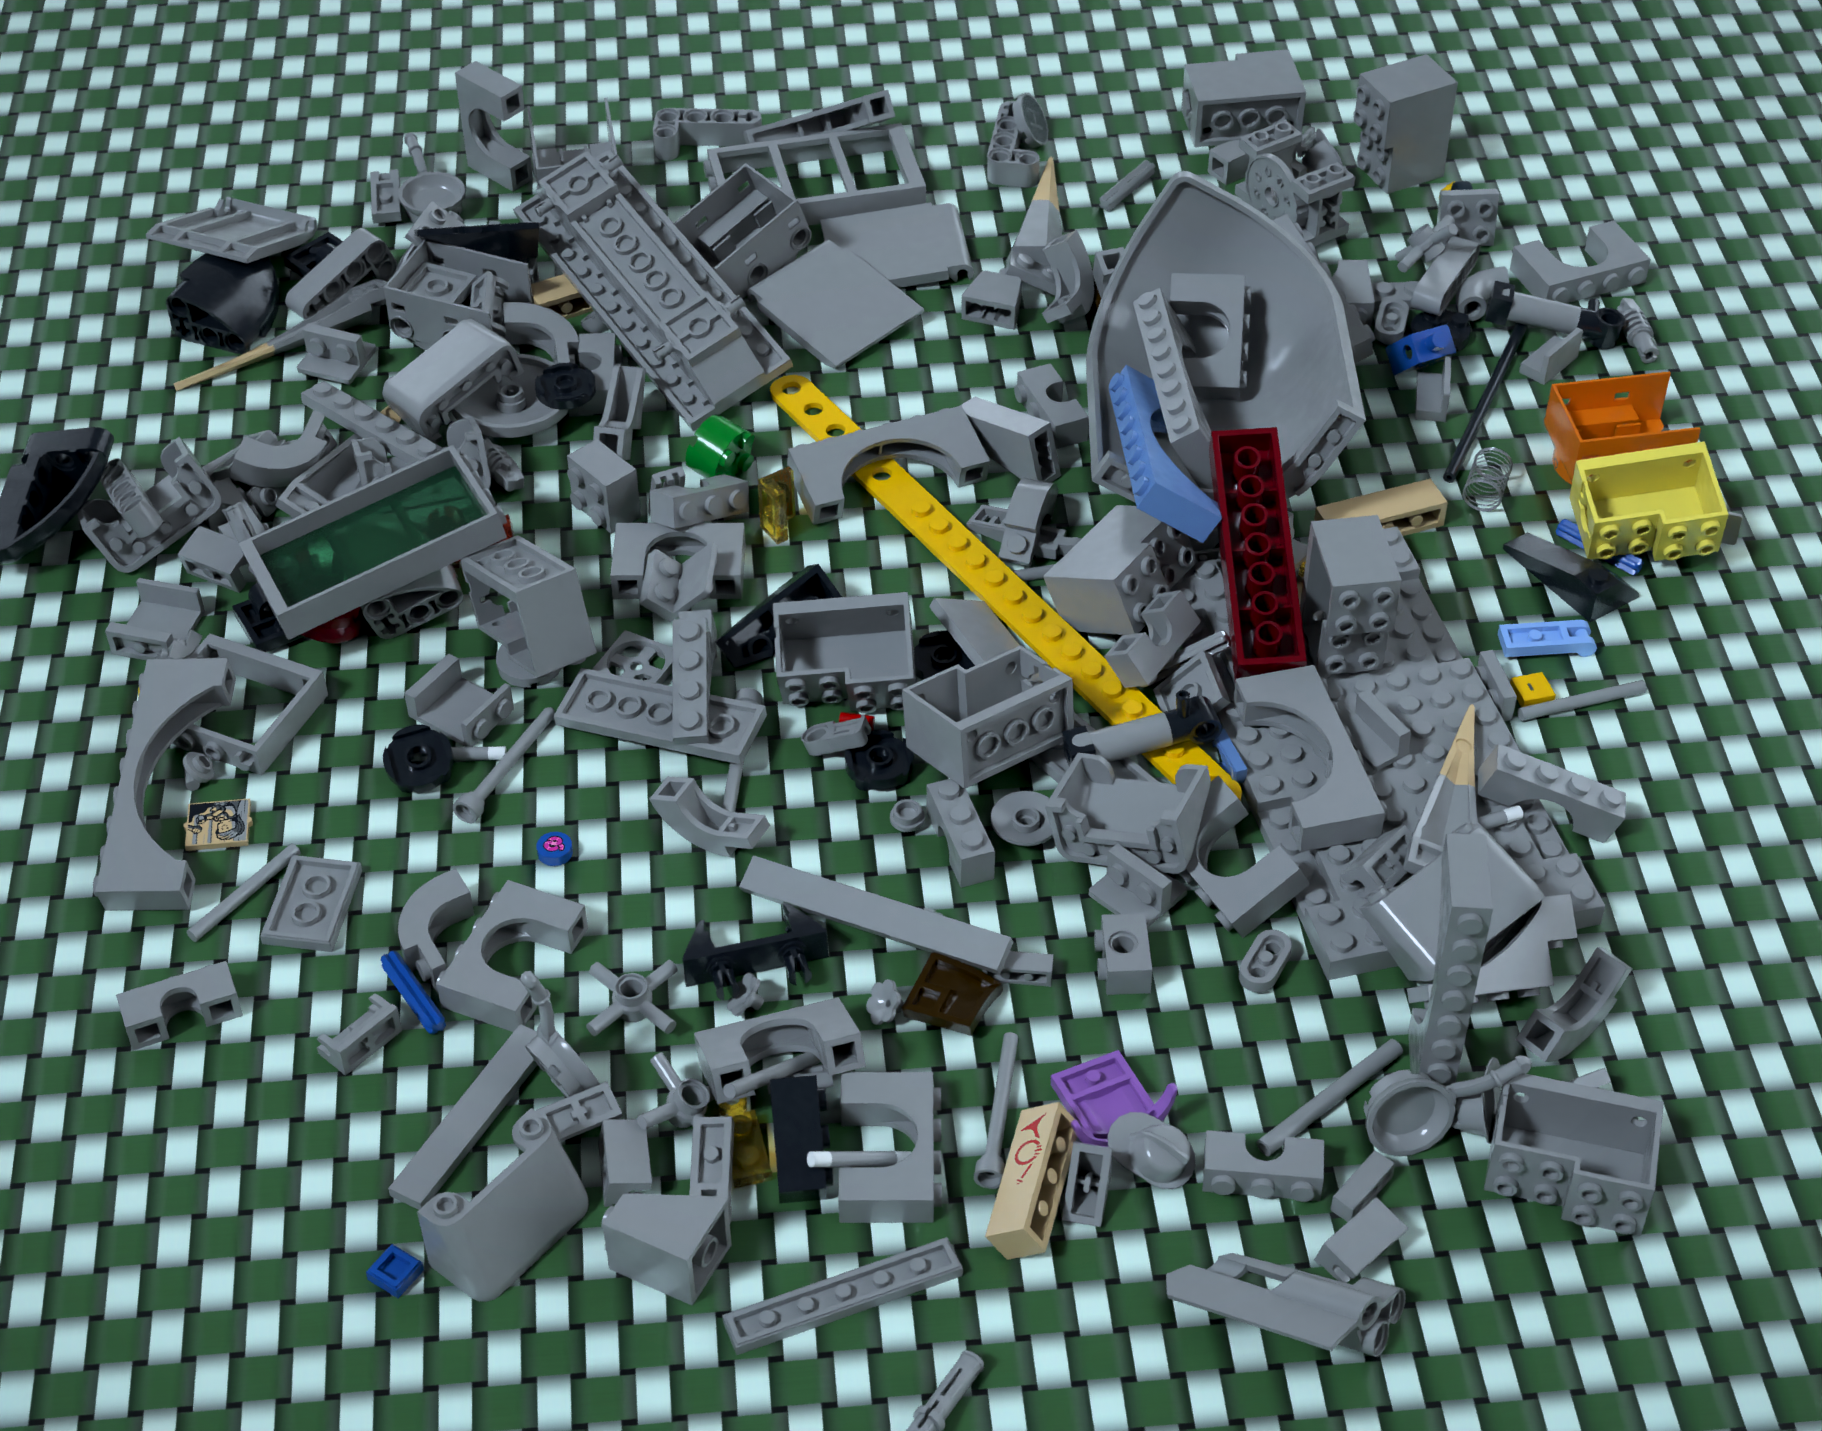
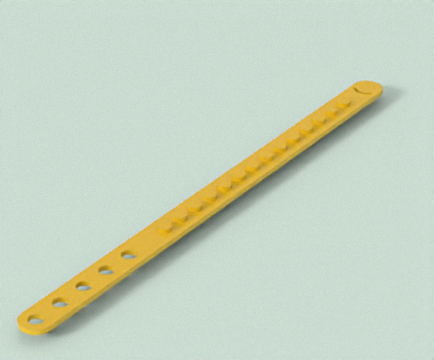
M786 375L771 384L770 394L772 400L816 442L828 437H837L827 434L833 429L843 430L844 434L842 435L861 430L806 377ZM789 387H796L800 389V391L795 394H786L783 392V390ZM810 408H818L822 410V412L817 415H808L805 413V411ZM893 458L868 464L852 475L980 600L985 601L990 609L1046 661L1051 668H1057L1071 677L1073 689L1112 726L1162 713L1136 687L1125 688L1107 660ZM881 472L891 475L886 480H876L873 478L875 474ZM1192 741L1142 753L1172 784H1176L1175 775L1181 766L1185 764L1208 766L1211 781L1219 776L1239 800H1242V789L1237 781L1232 780L1231 776Z

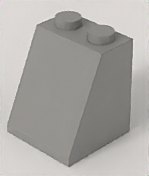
M623 1193L616 1205L610 1206L606 1210L601 1223L610 1270L693 1306L732 1245L728 1199L721 1196Z

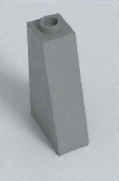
M973 397L962 404L989 458L1020 479L1028 478L1051 483L1061 476L1051 422L978 397Z

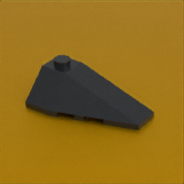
M539 222L414 230L415 236L527 264H530V258H538Z
M1528 532L1503 544L1504 551L1590 623L1639 597L1638 591L1601 564Z
M819 564L809 565L779 587L719 637L715 643L733 668L775 655L776 638L773 603L840 598L842 596Z

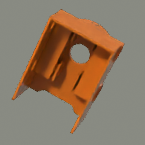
M1670 371L1552 384L1544 425L1555 446L1552 461L1559 476L1572 485L1576 460L1698 442L1700 427L1662 431L1664 425L1660 417L1671 375ZM1629 392L1628 397L1615 398V393ZM1562 399H1569L1568 404H1564Z

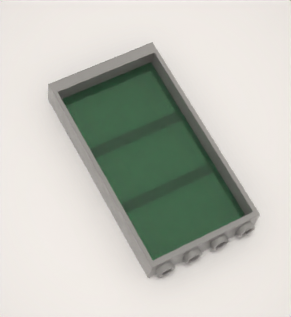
M451 445L238 544L289 640L507 538L503 528V524L507 523L501 507L499 505L495 506V501L489 489H484L478 472H473L472 465L466 454L460 456L454 445Z

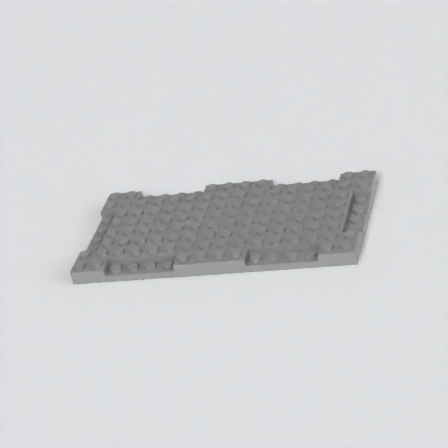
M1398 527L1383 529L1402 579L1394 630L1388 632L1383 669L1319 675L1320 678L1324 677L1327 682L1328 695L1331 701H1335L1338 705L1340 720L1356 712L1357 694L1369 689L1411 731L1408 755L1378 771H1375L1363 759V767L1366 774L1373 777L1376 795L1379 801L1383 800L1387 807L1388 819L1384 821L1382 834L1402 825H1406L1413 834L1469 705L1473 704L1475 707L1474 769L1477 818L1519 805L1523 810V819L1490 828L1486 831L1530 876L1544 896L1571 894L1576 929L1600 925L1605 904L1577 853L1569 854L1540 799L1523 800L1508 807L1477 795L1478 769L1498 743L1514 750L1520 751L1470 658L1463 659L1419 579L1420 567ZM1215 559L1197 562L1169 590L1170 592L1181 590L1201 620L1200 624L1192 632L1193 636L1183 643L1179 650L1221 630H1224L1230 637L1222 567H1218ZM1306 561L1295 570L1299 604L1301 603ZM1304 638L1306 666H1310L1313 663L1307 648V638ZM1231 647L1213 656L1212 658L1231 702L1220 710L1217 716L1221 722L1222 729H1225L1248 769L1245 781L1239 783L1269 852L1280 845L1301 869L1310 883L1291 901L1327 981L1398 966L1359 909L1368 902L1367 898L1358 896V893L1365 888L1364 885L1358 880H1355L1353 883H1346L1340 876L1379 837L1304 852L1299 851L1288 827L1291 803L1307 798L1317 792L1329 778L1327 767L1318 752L1310 744L1293 733L1270 726L1244 727L1233 704L1235 679ZM1407 872L1393 887H1398L1414 874ZM1507 927L1494 936L1496 941L1502 936Z

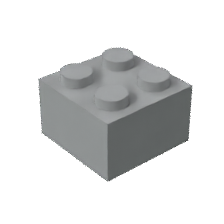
M598 439L567 455L569 468L567 475L571 485L570 499L576 509L585 512L596 525H601L610 534L616 531V523H631L641 517L637 472L634 467Z

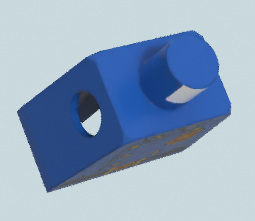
M1447 324L1413 333L1385 347L1394 376L1444 362L1445 356L1451 357L1456 353ZM1405 350H1412L1411 359L1407 357Z

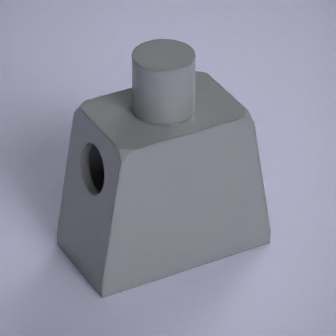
M1006 268L1001 269L999 273L986 270L981 271L962 294L961 319L1015 330L1021 304L1022 280L1019 277L1005 274Z

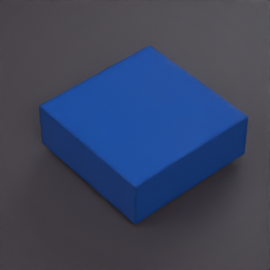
M391 1244L366 1271V1276L370 1282L394 1297L399 1298L424 1271L423 1262Z

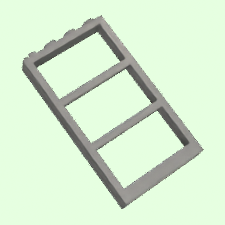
M902 123L707 149L708 161L703 162L705 177H708L710 192L725 181L723 173L736 172L746 163L753 169L774 166L781 189L795 198L784 165L834 158L846 192L797 199L808 226L821 224L820 220L926 203V184ZM892 150L905 184L857 190L845 157Z

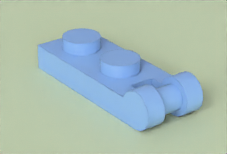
M1585 620L1499 625L1497 633L1505 657L1578 653L1582 657H1587L1594 654L1597 649L1593 637L1590 636L1591 629L1589 624Z

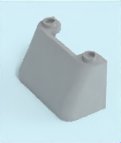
M466 319L458 322L450 332L395 376L388 378L384 383L382 395L386 404L414 432L437 444L443 439L439 434L441 424L444 422L447 425L451 422L447 414L490 378L499 383L502 380L501 376L504 375L513 382L524 373V370L514 347L507 340L478 321Z
M471 417L454 421L446 431L448 447L454 445L460 456L466 454L472 465L473 472H478L484 489H489L491 484L489 466L482 432L475 418ZM375 438L351 440L361 486L409 465L397 457L387 458L383 444ZM454 478L400 504L404 510L468 497ZM389 508L378 514H389L393 513V511L391 508Z
M180 436L162 450L160 456L161 463L169 475L146 491L147 496L163 519L161 526L155 532L140 538L114 506L104 499L89 501L77 513L83 531L117 571L130 573L137 570L220 508L221 495Z
M1077 753L1045 805L1058 852L1070 861L1107 866L1108 850L1118 843L1159 872L1170 874L1183 872L1192 858L1211 785L1208 766L1185 764L1179 768L1175 775L1176 784L1115 778L1111 764L1104 757L1094 754Z
M1468 821L1451 833L1487 835L1493 899V913L1487 943L1544 898V894L1530 876L1481 824H1471ZM1442 854L1398 887L1387 889L1385 885L1376 888L1366 896L1368 902L1359 908L1409 981H1432L1434 979L1440 918Z
M532 1108L517 1120L512 1129L514 1144L523 1153L470 1202L454 1192H444L431 1198L417 1211L429 1266L477 1301L487 1302L499 1297L583 1218L588 1211L589 1202L586 1189L554 1129L545 1117Z

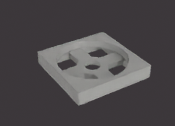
M624 630L592 670L612 674L609 671L612 665L624 670L621 676L638 680L647 678L644 681L663 684L672 672L673 647ZM629 646L642 650L637 657L629 658L621 655L626 647ZM655 656L665 659L662 670L650 665ZM636 663L643 665V668L640 670H632L630 667Z

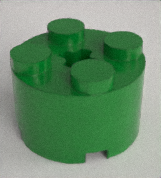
M712 415L695 432L694 435L699 437L695 446L689 444L687 448L686 466L704 478L723 474L735 477L739 471H747L753 463L754 456L750 453L755 436L721 415L720 417Z

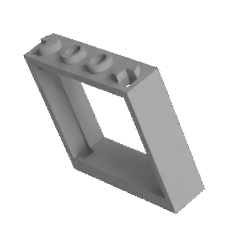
M209 634L188 659L228 658L235 675L296 696L255 745L194 724L180 734L172 744L186 751L202 753L214 761L228 763L243 771H251L263 775L328 696L324 673L321 670Z

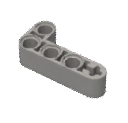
M1006 101L999 107L987 153V180L995 185L1030 188L1039 182L1040 157L1034 151L1019 149L1023 133L1018 131L1013 116V102L1016 101Z
M661 109L655 115L653 126L655 157L663 161L673 160L678 157L681 145L735 146L746 144L743 131L762 126V116L756 110Z
M359 228L351 233L290 289L285 298L286 306L305 320L349 288H352L367 273L376 279L389 281L396 271L397 262L384 241L367 229Z

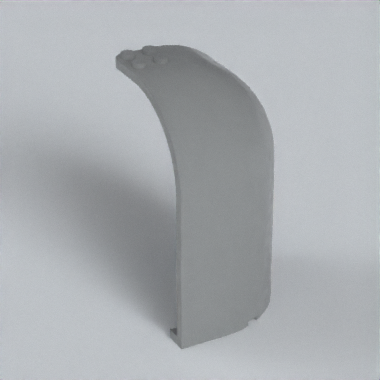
M1189 171L1177 172L1170 178L1129 240L1107 284L1092 325L1086 355L1092 481L1135 502L1109 392V383L1112 377L1117 372L1121 373L1125 365L1153 379L1133 301L1142 294L1152 292L1160 287L1170 303L1172 273L1245 275V286H1251V305H1245L1244 314H1250L1249 333H1243V342H1248V361H1242L1241 370L1247 371L1246 389H1240V400H1197L1211 431L1277 427L1286 500L1295 494L1300 496L1321 478L1366 421L1341 297L1332 280L1313 256L1273 220L1245 201ZM1177 314L1193 341L1197 355L1194 358H1205L1214 355L1228 341V330L1216 318L1207 315ZM1153 432L1166 455L1198 487L1170 444L1168 433ZM1199 488L1214 500L1213 489Z

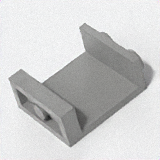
M138 578L136 584L141 602L127 624L110 622L105 630L111 653L113 655L147 661V659H155L162 648L168 650L174 640L177 641L178 638L184 640L190 630L194 631L205 613L199 588Z
M451 654L446 655L404 693L409 717L426 726H430L431 729L439 733L442 732L446 737L465 747H473L480 740L484 739L500 721L506 719L514 710L511 686L509 684H503L494 694L462 678L459 658Z

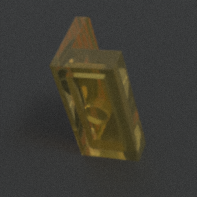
M790 466L758 479L760 526L777 545L788 540L787 520L796 515L794 471Z

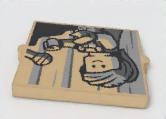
M250 799L188 804L187 822L183 824L186 832V851L248 846L249 827L253 825L252 818L250 817Z

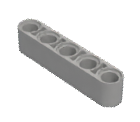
M1452 236L1446 243L1445 249L1436 257L1416 285L1411 300V308L1441 316L1458 288L1474 268L1479 256L1481 243Z
M119 458L107 462L100 482L118 512L140 538L149 536L161 526L163 522L162 517L138 480Z

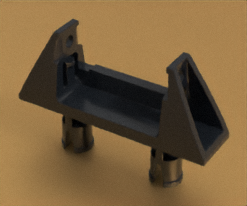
M788 903L782 904L783 918L787 927L785 929L787 933L715 947L707 931L705 920H701L682 958L685 985L688 987L713 981L717 997L724 1001V987L728 988L733 999L740 992L736 976L786 966L788 979L792 985L797 986L796 972L800 973L806 984L812 978L807 962L829 957L827 930L806 914Z

